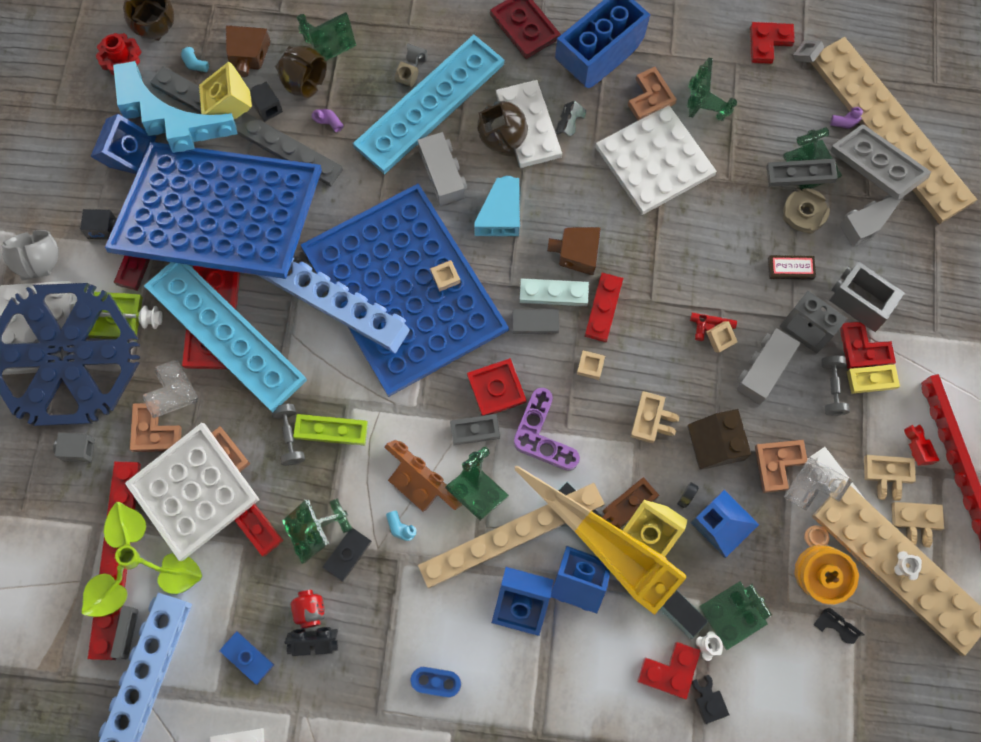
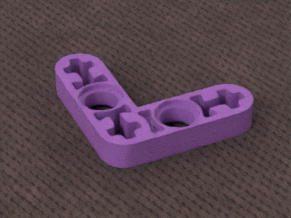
M538 388L533 392L514 438V446L523 454L563 470H573L577 467L580 460L577 450L539 435L553 397L548 389ZM543 394L548 402L544 401L539 411L536 409L538 404L536 397H540ZM529 415H537L540 423L536 426L529 425L526 420ZM524 436L529 437L528 442L535 444V440H538L536 452L531 451L533 446L530 444H526L525 447L521 446V441L518 439H523ZM544 444L552 446V455H542L540 447ZM557 449H561L560 455L567 456L568 453L572 454V459L575 462H570L568 465L565 463V459L560 456L558 461L554 460Z

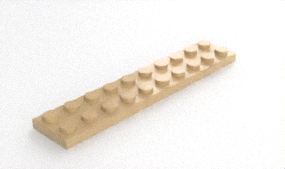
M845 37L824 48L814 62H810L849 111L853 107H860L863 110L862 119L858 122L860 125L864 124L931 171L930 177L912 191L939 224L977 201L968 187Z

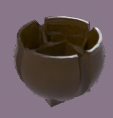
M170 0L124 1V19L131 31L142 38L159 41L161 37L168 33L174 23V9ZM152 14L159 17L151 23H146Z
M288 46L275 68L278 71L281 83L289 93L299 97L310 98L318 91L316 86L322 85L325 79L327 61L324 60L325 57L321 56L317 50L311 47L298 46L293 48Z
M507 101L494 102L493 106L488 105L483 111L478 113L477 130L479 137L489 149L508 153L511 147L517 149L526 139L528 125L524 112L517 105ZM503 116L505 125L492 130L491 124L493 121Z

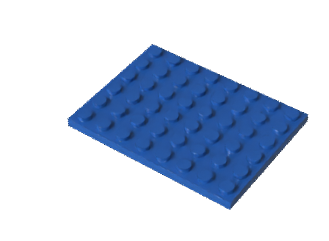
M150 142L105 249L108 253L286 279L322 171L321 165L201 148L172 153L169 144Z
M419 183L301 244V248L316 274L319 271L324 273L333 284L336 285L337 282H340L349 288L348 292L355 295L358 292L368 299L367 302L374 305V303H378L387 309V314L393 316L395 313L406 320L405 324L410 331L396 353L391 352L348 327L388 397L509 331L508 325ZM451 260L460 278V283L439 292L430 268ZM344 301L340 305V308L345 307L348 301ZM367 311L362 312L359 315V319L364 318ZM381 322L377 330L384 328L386 322Z

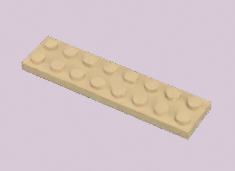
M846 481L841 482L813 514L812 518L960 656H966L981 637V606ZM905 551L908 555L920 557L922 564L917 579L910 580L908 576L897 575L894 572V567L898 563L897 555L899 552Z

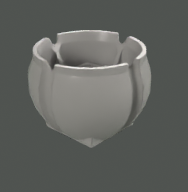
M35 230L32 235L28 232L18 234L5 240L4 244L1 245L4 262L11 271L20 276L21 280L50 275L59 256L57 242L47 230Z

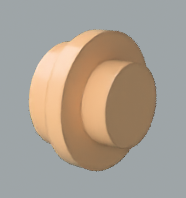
M814 525L805 531L804 539L809 547L828 545L829 534L822 526Z

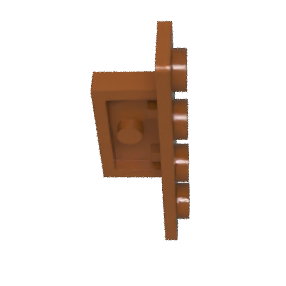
M393 440L384 446L387 451L401 462L388 481L422 512L429 508L437 496L454 510L463 506L465 500L461 498V494L443 482L444 479L438 473L432 472L426 466L424 460L414 456L408 450L406 444Z

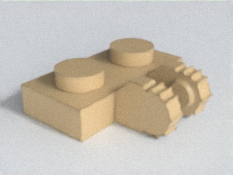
M645 391L642 392L630 437L654 443L657 432L669 436L675 435L676 430L674 428L659 424L660 418L670 422L679 421L677 414L663 410L666 397Z
M866 455L864 457V479L878 481L877 496L880 500H885L887 497V482H893L892 498L894 501H900L902 498V483L912 484L916 482L915 458Z
M905 502L891 503L892 524L897 528H906V537L914 545L917 544L916 529H921L922 544L930 548L933 540L932 530L944 529L943 505Z

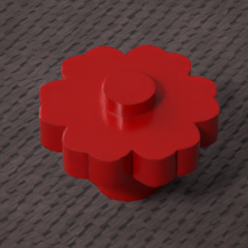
M125 33L110 34L97 45L99 52L96 54V59L101 68L109 70L112 75H114V65L134 61L137 65L140 63L138 56L141 54V49L136 40L128 38Z

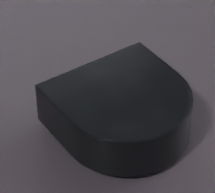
M690 482L677 505L686 508L697 493L698 486Z

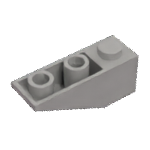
M888 194L878 203L872 201L864 206V209L859 211L854 209L845 215V219L840 226L853 248L875 237L903 197L897 201Z

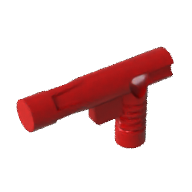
M693 312L690 316V321L697 322L696 341H704L705 331L712 329L722 322L729 321L732 329H736L737 320Z

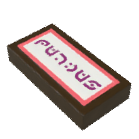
M770 255L768 257L769 279L814 280L816 278L815 256Z

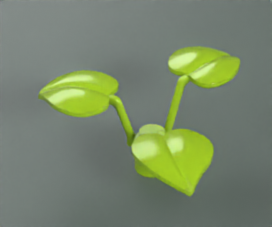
M116 502L106 518L104 537L111 547L119 548L115 554L116 561L120 564L117 567V579L115 581L108 574L96 575L90 579L84 589L81 613L90 617H102L118 611L124 605L128 592L126 588L119 585L122 581L124 569L131 570L139 564H143L161 572L158 576V584L163 591L169 594H180L190 589L202 579L201 570L189 556L185 560L179 561L174 553L167 554L163 558L162 567L140 558L139 553L130 545V542H138L144 536L146 531L145 519L136 510Z

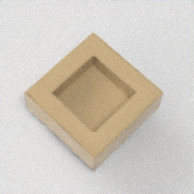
M451 260L430 268L439 292L460 283V278Z
M729 321L722 322L706 331L715 352H721L738 342Z
M583 350L577 375L599 380L605 356Z

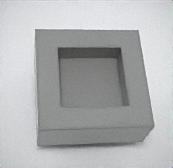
M804 40L793 54V57L798 62H814L824 49L822 41Z

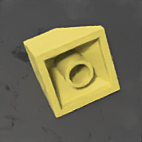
M227 62L199 85L201 114L221 115L232 113L233 118L236 119L252 107L250 90L230 62Z
M643 500L622 531L666 557L684 532L687 519L667 506Z

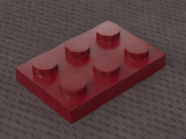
M505 0L490 9V16L525 59L553 44L561 36L560 32L533 0Z

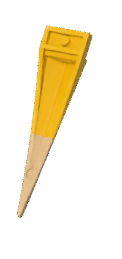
M515 466V471L583 540L630 595L655 615L685 581L686 575L667 561L666 557L524 469Z

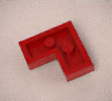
M752 22L750 26L751 63L772 64L774 61V46L792 47L795 42L794 24Z
M861 322L843 323L840 327L847 369L894 365L896 363L892 341L869 343L866 326Z
M675 642L669 665L645 657L637 682L687 700L701 650Z

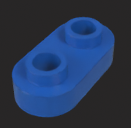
M419 667L411 675V685L419 693L449 698L457 695L461 689V680L452 671ZM422 675H426L429 679L426 685L419 683V678ZM447 679L452 680L454 683L453 687L449 690L444 687V682Z

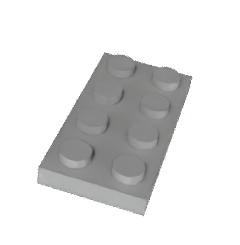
M864 124L836 142L831 148L833 154L897 201L927 180L931 174V171Z

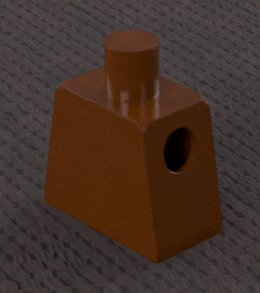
M226 25V54L228 61L236 68L240 77H247L249 69L259 70L262 67L270 45L267 28Z
M601 227L564 228L562 240L549 238L547 252L560 253L559 265L562 267L594 275Z

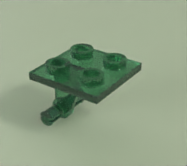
M347 12L317 27L307 22L305 14L297 16L299 22L298 29L303 34L305 42H310L313 49L325 57V61L357 46Z
M708 58L703 65H700L697 74L692 76L689 82V89H691V95L687 102L689 117L693 118L699 109L702 108L719 112L716 118L719 121L720 119L723 121L726 116H730L733 113L737 100L730 98L728 102H725L710 92L713 58Z
M824 127L816 131L812 129L807 134L797 137V144L802 147L784 153L783 158L785 162L833 159L823 140L818 141L820 138L829 136L828 128ZM836 165L837 178H841L842 174ZM825 183L804 184L798 186L802 191L803 189H812Z
M482 447L478 452H472L469 455V459L462 463L463 470L460 475L445 487L480 521L509 496L482 471L483 459L490 454L487 447Z
M338 498L329 502L335 515L317 519L310 501L307 499L282 520L285 531L293 543L294 551L299 557L301 564L306 563L329 544L321 527L338 521L343 534L352 530L347 519L348 513L346 510H343Z
M741 581L699 606L726 650L768 625L765 619L773 615L764 603L765 598L763 596L760 597L753 584L745 588Z

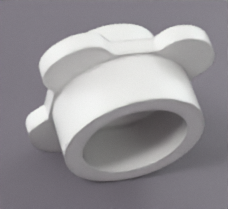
M905 551L899 552L897 555L898 563L894 567V572L897 575L908 576L910 580L917 579L922 564L920 557L908 555Z
M707 632L706 636L696 639V645L700 647L704 660L710 661L714 655L719 656L722 654V641L714 632Z

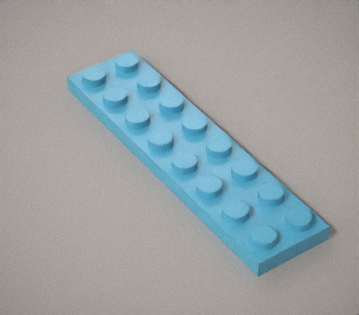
M472 35L353 143L354 148L385 175L418 144V139L425 138L505 64V60L477 36Z
M170 262L144 285L272 413L307 381L306 377L190 265Z

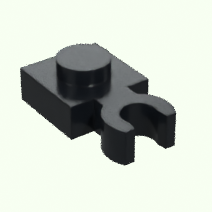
M705 675V687H700L697 679L692 680V686L697 692H700L701 697L695 699L704 724H708L730 714L720 690L713 692L711 689L713 680L710 675Z

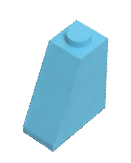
M504 176L496 179L475 221V236H519V178Z

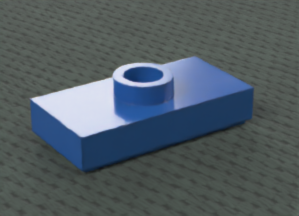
M238 631L219 650L256 685L275 665Z

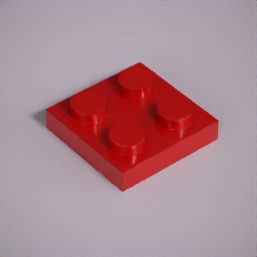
M511 358L467 373L481 416L492 415L527 402Z

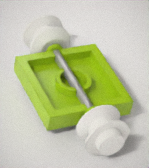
M94 292V295L98 296L101 292ZM109 293L136 336L139 323L144 329L147 328L148 324H151L153 329H157L158 325L162 324V311H159L157 306H154L152 310H149L147 306H143L141 309L143 297L140 294ZM73 301L67 307L66 318L70 315L76 302ZM104 310L101 312L88 336L98 339H117L120 336V329L110 313Z

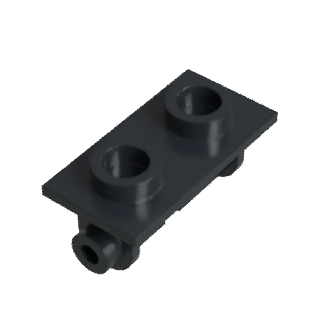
M321 627L316 631L295 629L288 633L285 639L287 654H292V657L310 655V646H315V655L333 654V651H338V640H336L338 629H331L330 627Z

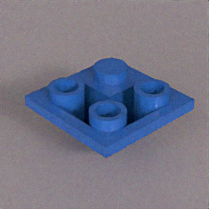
M725 490L690 522L724 558L759 526Z

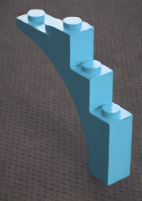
M135 61L114 65L117 105L122 116L126 119L141 116L148 136L166 133L172 153L195 149L194 142L205 141L207 139L237 134V127L232 113L204 115L176 109L159 100L146 88Z

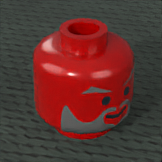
M313 590L298 592V597L291 601L293 622L300 625L301 629L321 625L320 621L325 618L324 603L321 595L313 594Z

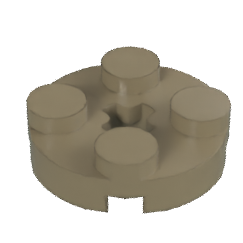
M807 188L802 191H795L789 195L783 207V220L795 230L812 234L827 221L830 209L829 207L827 208L826 199L821 193ZM805 207H808L809 212L812 214L803 213L801 208L804 209Z

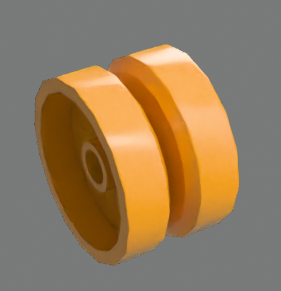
M815 545L809 547L800 554L795 563L794 575L799 587L806 594L823 604L835 605L845 602L854 594L858 586L859 573L855 562L849 555L831 546Z

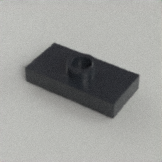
M351 527L323 568L344 582L372 541Z

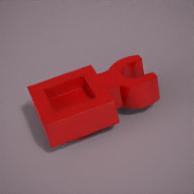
M910 425L904 429L906 436L911 440V443L908 445L912 451V457L915 458L918 466L933 465L940 461L931 440L925 439L924 429L921 425L916 427Z

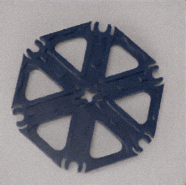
M92 284L33 285L36 292L32 288L27 287L26 290L29 296L23 299L21 294H15V298L11 297L0 316V395L12 415H16L17 418L22 419L26 413H29L30 419L27 423L34 424V426L93 424L89 417L93 421H99L96 416L97 410L101 409L104 415L110 414L109 409L105 406L106 404L109 406L110 411L114 410L140 364L139 362H130V359H140L139 355L131 354V349L133 347H140V344L136 342L129 343L131 340H139L113 297L109 293L107 296V292L104 290L101 291L100 295L95 296L94 291L97 287ZM73 293L77 297V302L61 328L44 300L49 294ZM104 310L108 311L120 329V336L115 340L85 341L101 312ZM16 314H21L40 343L5 344L2 341V335L12 317ZM61 348L66 352L74 353L64 356L63 360L60 357L51 355L61 352ZM118 364L121 367L120 375L111 391L107 394H102L85 365ZM39 367L25 394L20 398L14 397L2 378L3 371L13 368ZM62 381H64L78 403V411L70 415H49L46 409Z

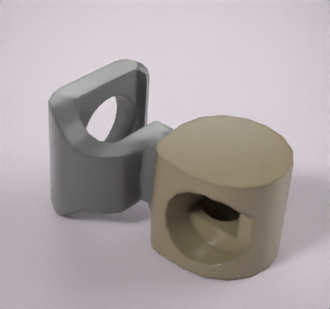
M408 43L407 61L405 63L400 62L396 70L395 81L413 87L419 72L417 68L418 60L426 62L428 56L426 49Z

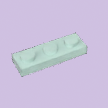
M521 279L520 303L587 306L589 282Z

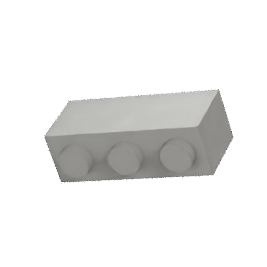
M443 132L418 139L419 153L439 205L442 206L464 199L467 184L464 176L460 177L458 173L460 166L457 158H453L451 155L453 149L450 140L445 139Z
M777 328L772 334L767 333L760 343L763 346L760 353L755 351L749 360L752 366L748 371L744 369L737 379L740 384L736 390L758 404H761L767 398L800 345V342Z

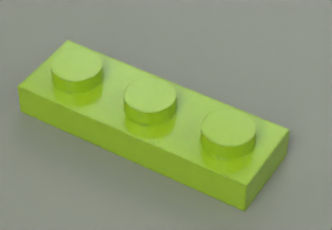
M297 414L293 437L297 440L365 446L368 421Z

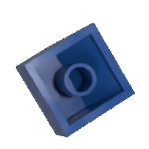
M116 114L106 119L90 157L109 168L137 174L150 142H155L156 136H148L146 130L123 116Z
M566 546L550 597L597 614L607 590L610 570L597 556Z
M506 567L491 623L540 636L554 580Z

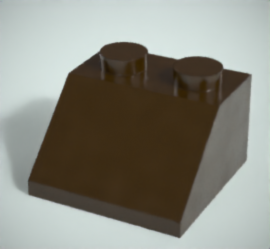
M739 409L715 413L687 425L699 470L745 461L751 455Z

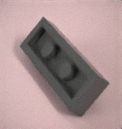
M835 159L769 162L766 166L769 187L835 183L838 179Z

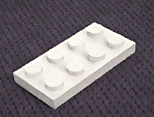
M534 80L496 90L498 101H507L517 105L524 112L528 134L522 145L517 149L514 148L520 168L562 158V151L538 81Z

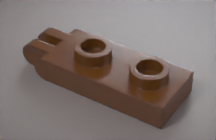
M643 477L603 509L604 516L601 518L606 521L609 519L612 525L620 529L629 522L643 500L653 502L659 497V494Z

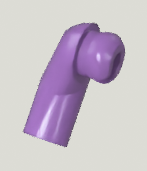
M853 107L844 117L832 115L830 126L852 128L862 119L863 110L860 107Z
M316 109L312 112V119L315 122L329 124L335 132L343 129L344 125L332 110Z

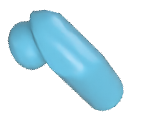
M186 47L181 51V58L188 69L208 72L209 62L197 60L193 48Z
M397 511L386 514L393 536L404 541H410L415 537L417 533L416 528L413 525L408 526L401 523Z

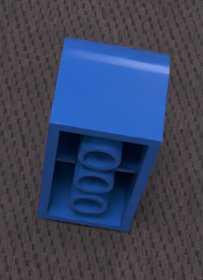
M603 0L557 38L555 59L586 88H591L637 49L646 34L650 14L635 0Z

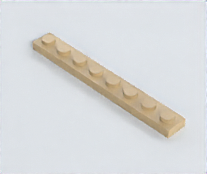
M595 483L566 495L591 512L605 505ZM547 504L421 563L418 567L429 589L566 524V522Z

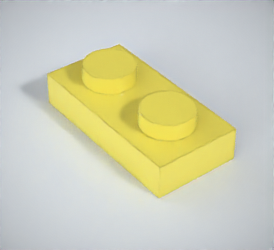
M895 365L855 368L847 371L851 394L894 390L900 387Z

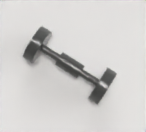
M844 356L824 357L821 360L822 367L832 369L830 385L831 394L834 395V403L825 405V414L830 416L846 415L850 413L849 404L839 403L841 388L840 377H837V369L846 366V358Z
M293 404L279 405L272 413V417L275 419L283 418L284 427H282L284 442L288 444L289 453L280 457L281 465L283 466L295 465L305 461L304 452H294L292 443H294L292 427L288 424L287 417L296 414L295 405Z

